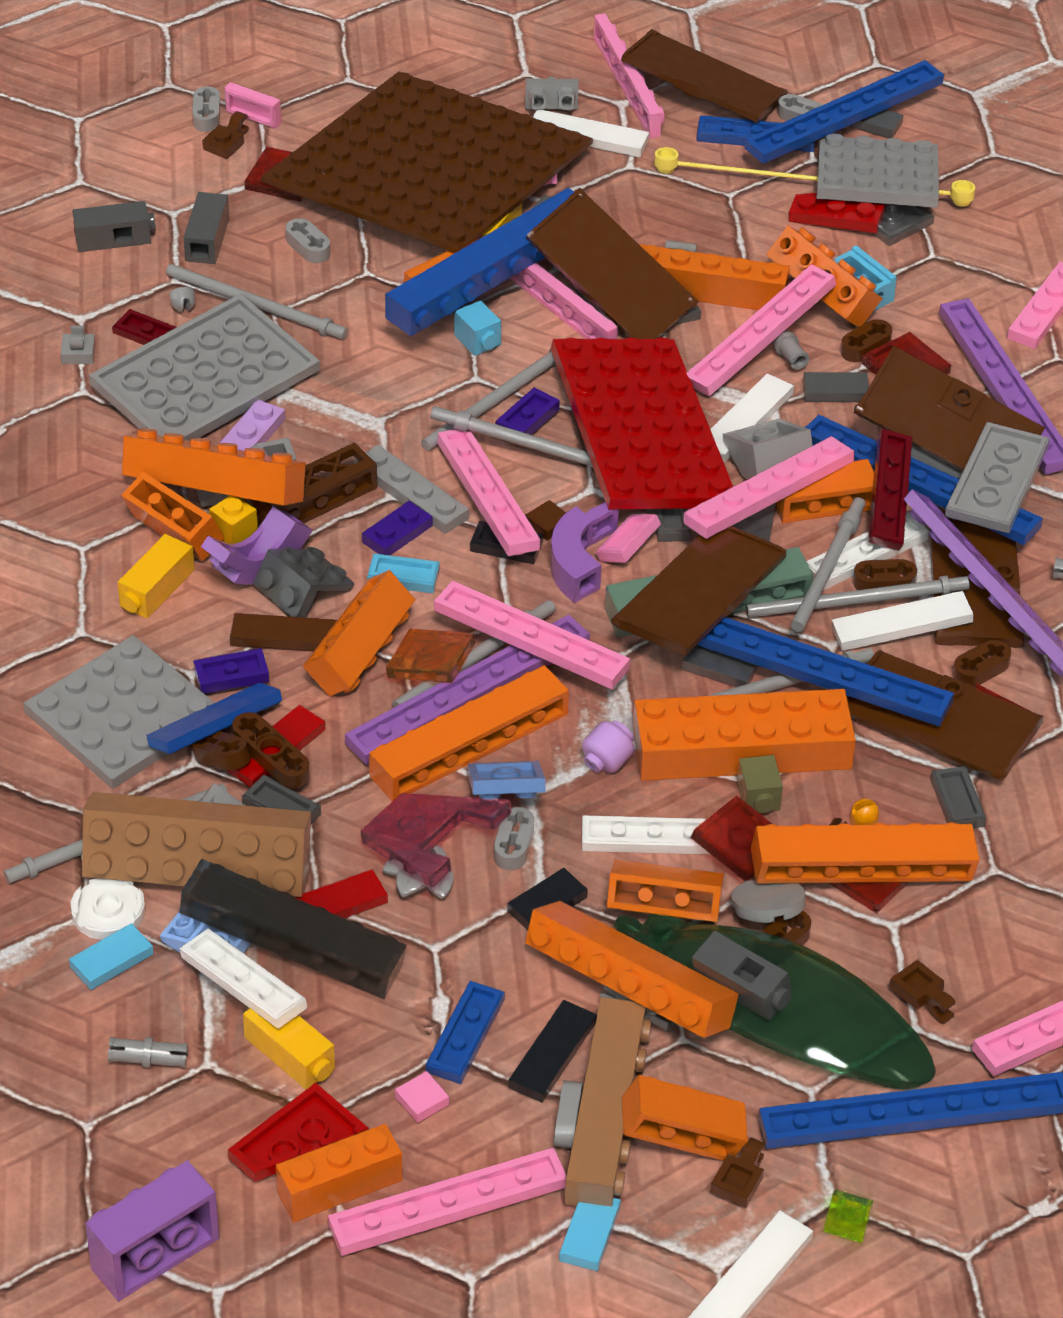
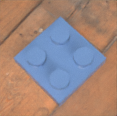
M539 761L467 763L468 780L473 795H479L481 799H498L501 797V794L515 793V796L519 798H532L537 796V792H546L545 776Z

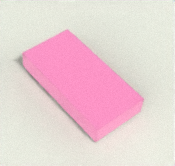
M231 82L225 87L227 112L233 114L236 111H240L248 115L247 119L275 129L281 124L280 99Z
M630 514L596 551L599 561L626 563L661 525L658 516L655 514Z

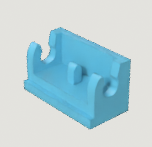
M857 245L853 246L850 251L835 258L838 263L843 259L856 269L853 275L858 279L863 275L876 285L874 291L883 299L875 310L894 301L897 277Z

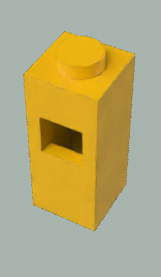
M164 534L117 582L119 605L131 613H136L148 619L195 570L193 546Z
M248 1009L243 1013L244 1038L304 1089H308L315 1082L326 1080L335 1069L334 1044L299 1015L278 1029L252 1009Z

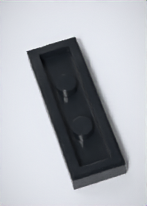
M563 1000L509 1078L508 1088L543 1103L595 1026L597 1014Z

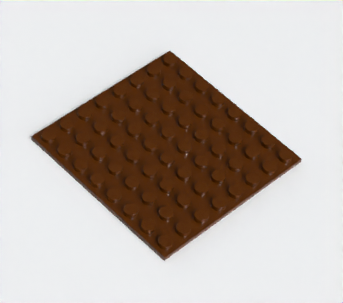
M398 71L262 175L261 182L456 253L479 240L497 225L507 214H510L592 145L593 138L582 135L577 131L556 126L551 122L541 121L528 114H521L504 106L483 101L481 98L460 93L455 89L445 88L434 84L432 81L422 80L410 76L408 73Z

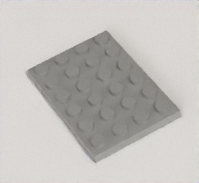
M240 293L89 374V383L139 429L157 430V435L164 436L165 433L184 435V440L190 441L191 438H200L243 414L254 402L258 400L266 401L320 371V361Z

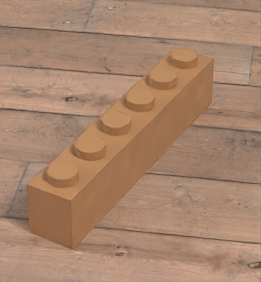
M600 998L566 1176L565 1204L577 1206L578 1202L612 1207L614 1196H622L625 1172L619 1171L620 1163L628 1164L631 1141L625 1140V1135H623L622 1096L636 1079V1072H644L647 1049H641L642 1042L649 1043L652 1020L645 1019L646 1007L637 1002Z

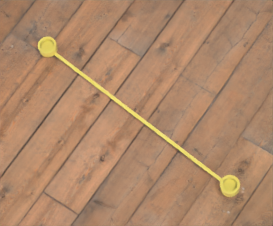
M669 147L659 148L655 151L654 165L660 173L664 174L674 172L675 168L679 165L818 181L817 176L678 161V151ZM958 180L952 183L951 191L939 190V194L949 195L955 205L966 207L974 200L976 187L970 181Z

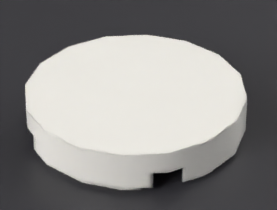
M93 878L89 880L88 885L83 888L80 886L72 897V921L81 933L99 940H103L131 923L137 928L141 925L145 916L144 894L140 888L138 890L137 887L133 886L132 881Z

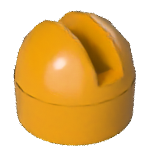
M866 798L855 801L850 811L851 824H877L879 809L876 803Z

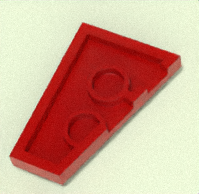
M817 193L796 194L789 210V222L877 233L887 204L817 199Z
M315 1082L228 1149V1159L256 1182L276 1174V1164L369 1130V1128Z

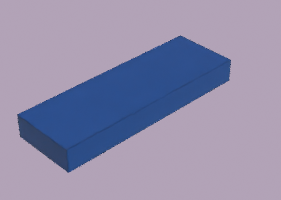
M469 981L426 1063V1071L429 1074L462 1084L505 1001L504 991Z

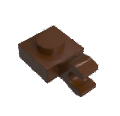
M240 111L234 112L227 127L219 124L202 140L203 150L228 159L244 144L243 136L247 133L249 127L242 123L248 118V115Z
M918 959L891 978L890 989L916 1010L925 1004L933 1018L940 1024H945L954 1017V1013L949 1008L955 1005L956 1001L951 995L943 992L944 980Z
M750 1137L739 1158L727 1154L711 1182L710 1192L747 1208L763 1179L764 1169L759 1166L764 1158V1154L761 1151L765 1143Z

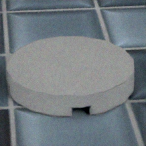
M756 879L738 885L731 893L732 909H735V914L751 922L771 923L775 922L774 917L784 915V920H789L800 914L806 906L804 888L798 883L756 884Z

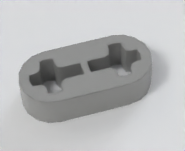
M206 86L198 88L194 92L193 125L199 131L209 132L220 124V93L216 88Z
M786 94L780 97L778 101L777 113L781 119L788 121L824 104L798 95Z
M302 218L290 220L286 224L287 243L305 260L312 263H322L329 259L330 240L315 225Z
M514 807L507 810L502 816L494 843V861L502 869H519L527 860L534 835V816L528 809ZM516 823H521L519 831H513ZM510 845L516 846L512 854H507Z
M563 1080L555 1127L554 1147L572 1149L583 1092L582 1082Z

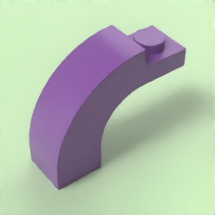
M606 502L593 507L586 513L575 506L561 517L553 530L551 573L557 587L573 603L596 592L601 586L602 565L586 549L613 534L618 528L619 509L608 510Z
M273 506L260 527L244 541L228 544L207 536L201 547L211 554L209 560L213 563L212 566L236 584L249 585L253 584L268 549H283L284 547L301 549L313 530L291 513Z

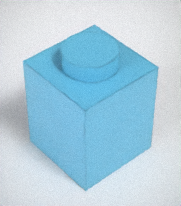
M480 300L454 311V336L476 356L501 345V320Z

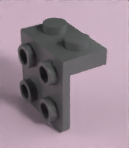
M284 547L283 549L267 550L253 584L291 617L305 618L317 591L351 590L354 582L346 576L347 573L344 569L331 564L321 550L314 547H307L306 549Z

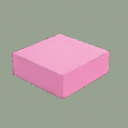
M427 1071L395 1089V1098L417 1123L449 1105L448 1094Z

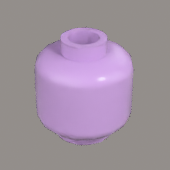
M618 721L600 722L582 742L585 764L596 773H600L601 770L610 774L617 772L634 753V744L632 742L634 736L625 725Z

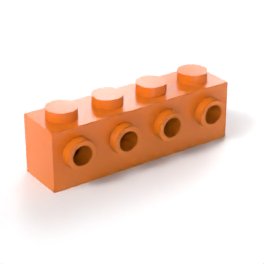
M787 225L766 255L775 263L789 265V274L794 278L798 277L811 264L834 275L836 286L823 296L821 300L857 327L863 325L883 299L874 291L876 285L863 275L858 279L853 275L856 269L843 259L838 263L833 259L836 253L823 243L819 247L813 242L816 237L806 229L801 227L797 231Z
M390 570L368 579L303 665L304 669L329 697L342 691L344 693L352 691L361 681L359 678L360 674L377 660L375 655L377 651L391 641L393 638L391 632L394 628L408 618V609L416 599Z

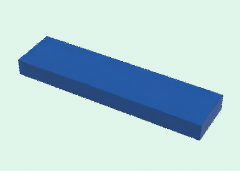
M701 115L698 124L697 141L745 146V139L781 123L768 121L755 123L747 119ZM815 141L795 151L814 152Z
M259 682L147 734L148 745L159 751L172 754L231 726L235 717L242 713L251 712L257 714L282 701L280 689Z

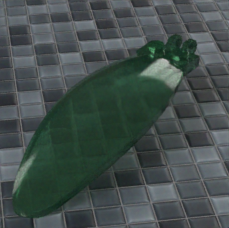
M650 914L643 925L636 918L627 917L626 915H619L615 920L613 926H615L617 931L694 970L692 956L710 935L717 931L788 972L792 996L788 1005L782 1011L778 1010L771 1020L768 1021L743 1005L736 1003L731 1026L728 1029L734 1033L803 1062L884 1087L902 1090L916 1089L930 1082L935 1076L936 1068L928 1048L906 1020L885 999L857 976L829 958L807 947L760 931L723 925L686 924L685 920L666 915Z

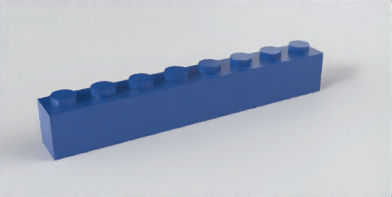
M570 188L561 191L385 294V318L409 336H413L441 318L450 315L463 305L475 300L490 289L497 287L512 276L519 274L534 263L544 259L545 256L526 239V236L565 202L574 191Z

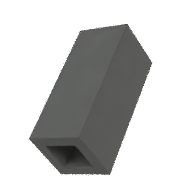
M198 192L184 234L185 261L216 264L229 222L227 194Z
M145 201L72 209L78 252L151 244L150 231H156L154 213H148Z
M714 931L692 956L696 972L739 993L737 1003L768 1021L771 1020L778 1010L782 1011L790 1002L792 990L788 972L717 931Z

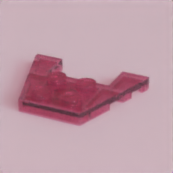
M401 793L361 830L362 843L389 861L395 858L403 864L406 872L411 875L418 873L422 876L424 884L434 887L452 868L449 857L429 851L461 821L495 829L512 813L510 800Z

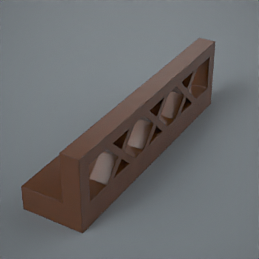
M354 442L305 465L303 502L284 506L270 503L264 506L260 501L244 499L257 509L260 525L273 506L291 513L301 522L306 523L377 489V464ZM352 456L359 461L353 465L341 464V461ZM320 471L332 472V475L325 478L314 477V474Z

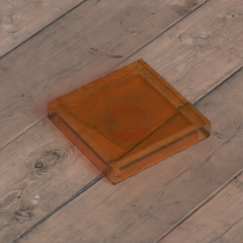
M409 629L386 666L387 677L453 683L475 645L474 633Z

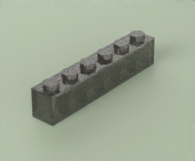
M201 859L181 893L179 913L382 999H385L403 965L406 944L397 941L391 936L382 935L370 930L358 922L349 921L332 914L325 908L301 901L289 893L280 892L263 885L256 879L247 878L232 872L220 864H213Z

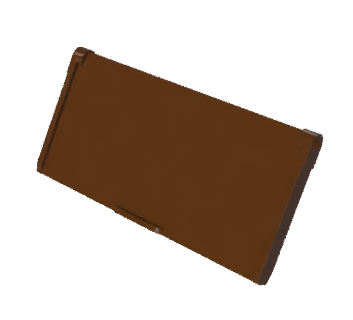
M653 29L627 49L621 58L622 62L674 84L675 88L684 91L685 95L689 97L704 98L755 123H759L778 105L780 97L788 94L786 89L770 84L662 35Z
M581 188L575 190L565 202L526 236V239L572 282L573 286L594 306L598 307L629 338H660L693 308H696L699 302Z
M893 346L865 395L855 405L853 412L882 429L912 436V445L961 472L964 471L987 422L1037 435H1042L1045 429L1044 426L993 400L983 392L943 373L896 346Z
M947 517L1020 595L1016 542L983 526ZM930 536L932 580H939L940 576L946 575L948 579L968 577L971 572L966 566L962 568L956 564L948 555L951 550L946 545L941 546ZM969 577V590L962 591L973 612V622L935 630V642L938 645L978 646L989 640H1000L1008 644L1010 648L1024 646V633L1017 630L1009 622L1008 619L1011 615L1006 610L998 609L988 599L991 595L986 588H979ZM941 593L933 594V597L941 596Z
M733 526L707 539L699 535L611 619V622L616 628L632 633L679 655L687 656L725 616L732 613L747 598V595L786 558V550L779 545Z
M878 650L867 664L954 693L953 703L941 726L939 727L846 695L851 719L1000 781H1003L1009 774L1012 766L1043 723V715L1036 714L984 693L972 685L947 675L942 676L885 653L882 650Z

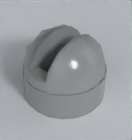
M179 287L170 291V301L175 310L182 312L183 307H185L188 312L194 307L195 293L192 287Z

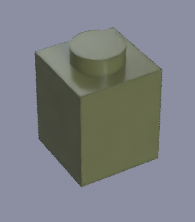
M775 756L739 758L737 785L745 814L780 811L783 785Z

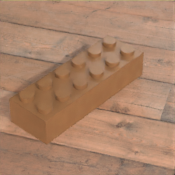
M92 792L83 808L82 877L302 897L309 876L311 812Z

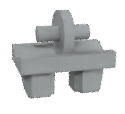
M548 76V79L526 78L525 109H578V79H554V76Z

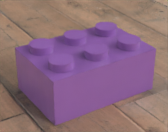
M188 1160L175 1168L167 1169L156 1180L142 1188L134 1189L123 1200L108 1209L98 1211L90 1220L85 1222L91 1269L118 1302L219 1239L216 1192Z

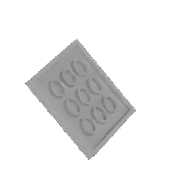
M828 134L820 138L817 199L938 208V144H932L926 140L903 142L897 138L876 140L869 136L850 138L843 137L840 134Z
M132 635L28 699L23 705L24 712L110 788L114 789L167 755L165 752L149 747L147 734L206 708L215 702Z

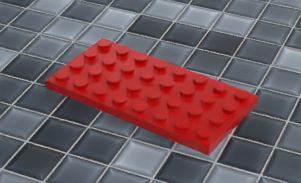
M569 337L552 340L551 351L608 510L691 509L733 487L691 380L686 374L687 370L674 339L662 337L657 339H637L632 337L627 339H607L602 337L596 339H576Z

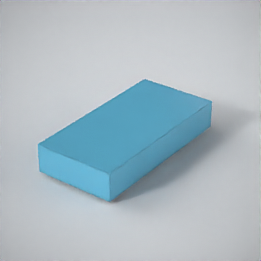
M373 553L367 580L390 570L407 590L434 593L440 571V562Z
M131 923L69 958V964L76 975L92 990L153 955V946Z
M614 1198L612 1207L578 1202L559 1253V1261L598 1271L620 1211L621 1200Z

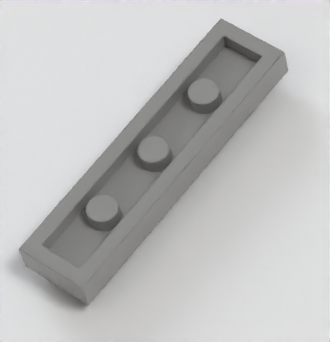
M380 445L366 452L377 464V486L402 504L411 501L433 516V526L444 534H447L469 519V509Z

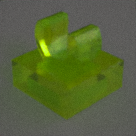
M835 1189L832 1194L824 1231L862 1243L866 1235L874 1201Z

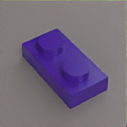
M533 387L495 421V424L532 435L559 411L560 400Z
M408 501L362 532V543L378 554L391 556L433 526V516L411 501Z
M262 648L193 660L198 686L204 694L255 685L259 682H269V671Z

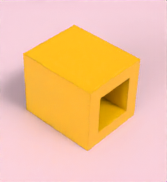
M230 495L209 509V515L213 517L225 537L222 540L225 543L236 544L242 542L258 529L257 509L240 497Z

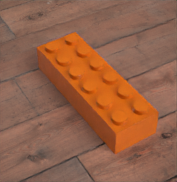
M845 689L639 699L634 701L633 733L641 781L737 776L739 758L768 755L775 756L779 773L852 769L856 739Z

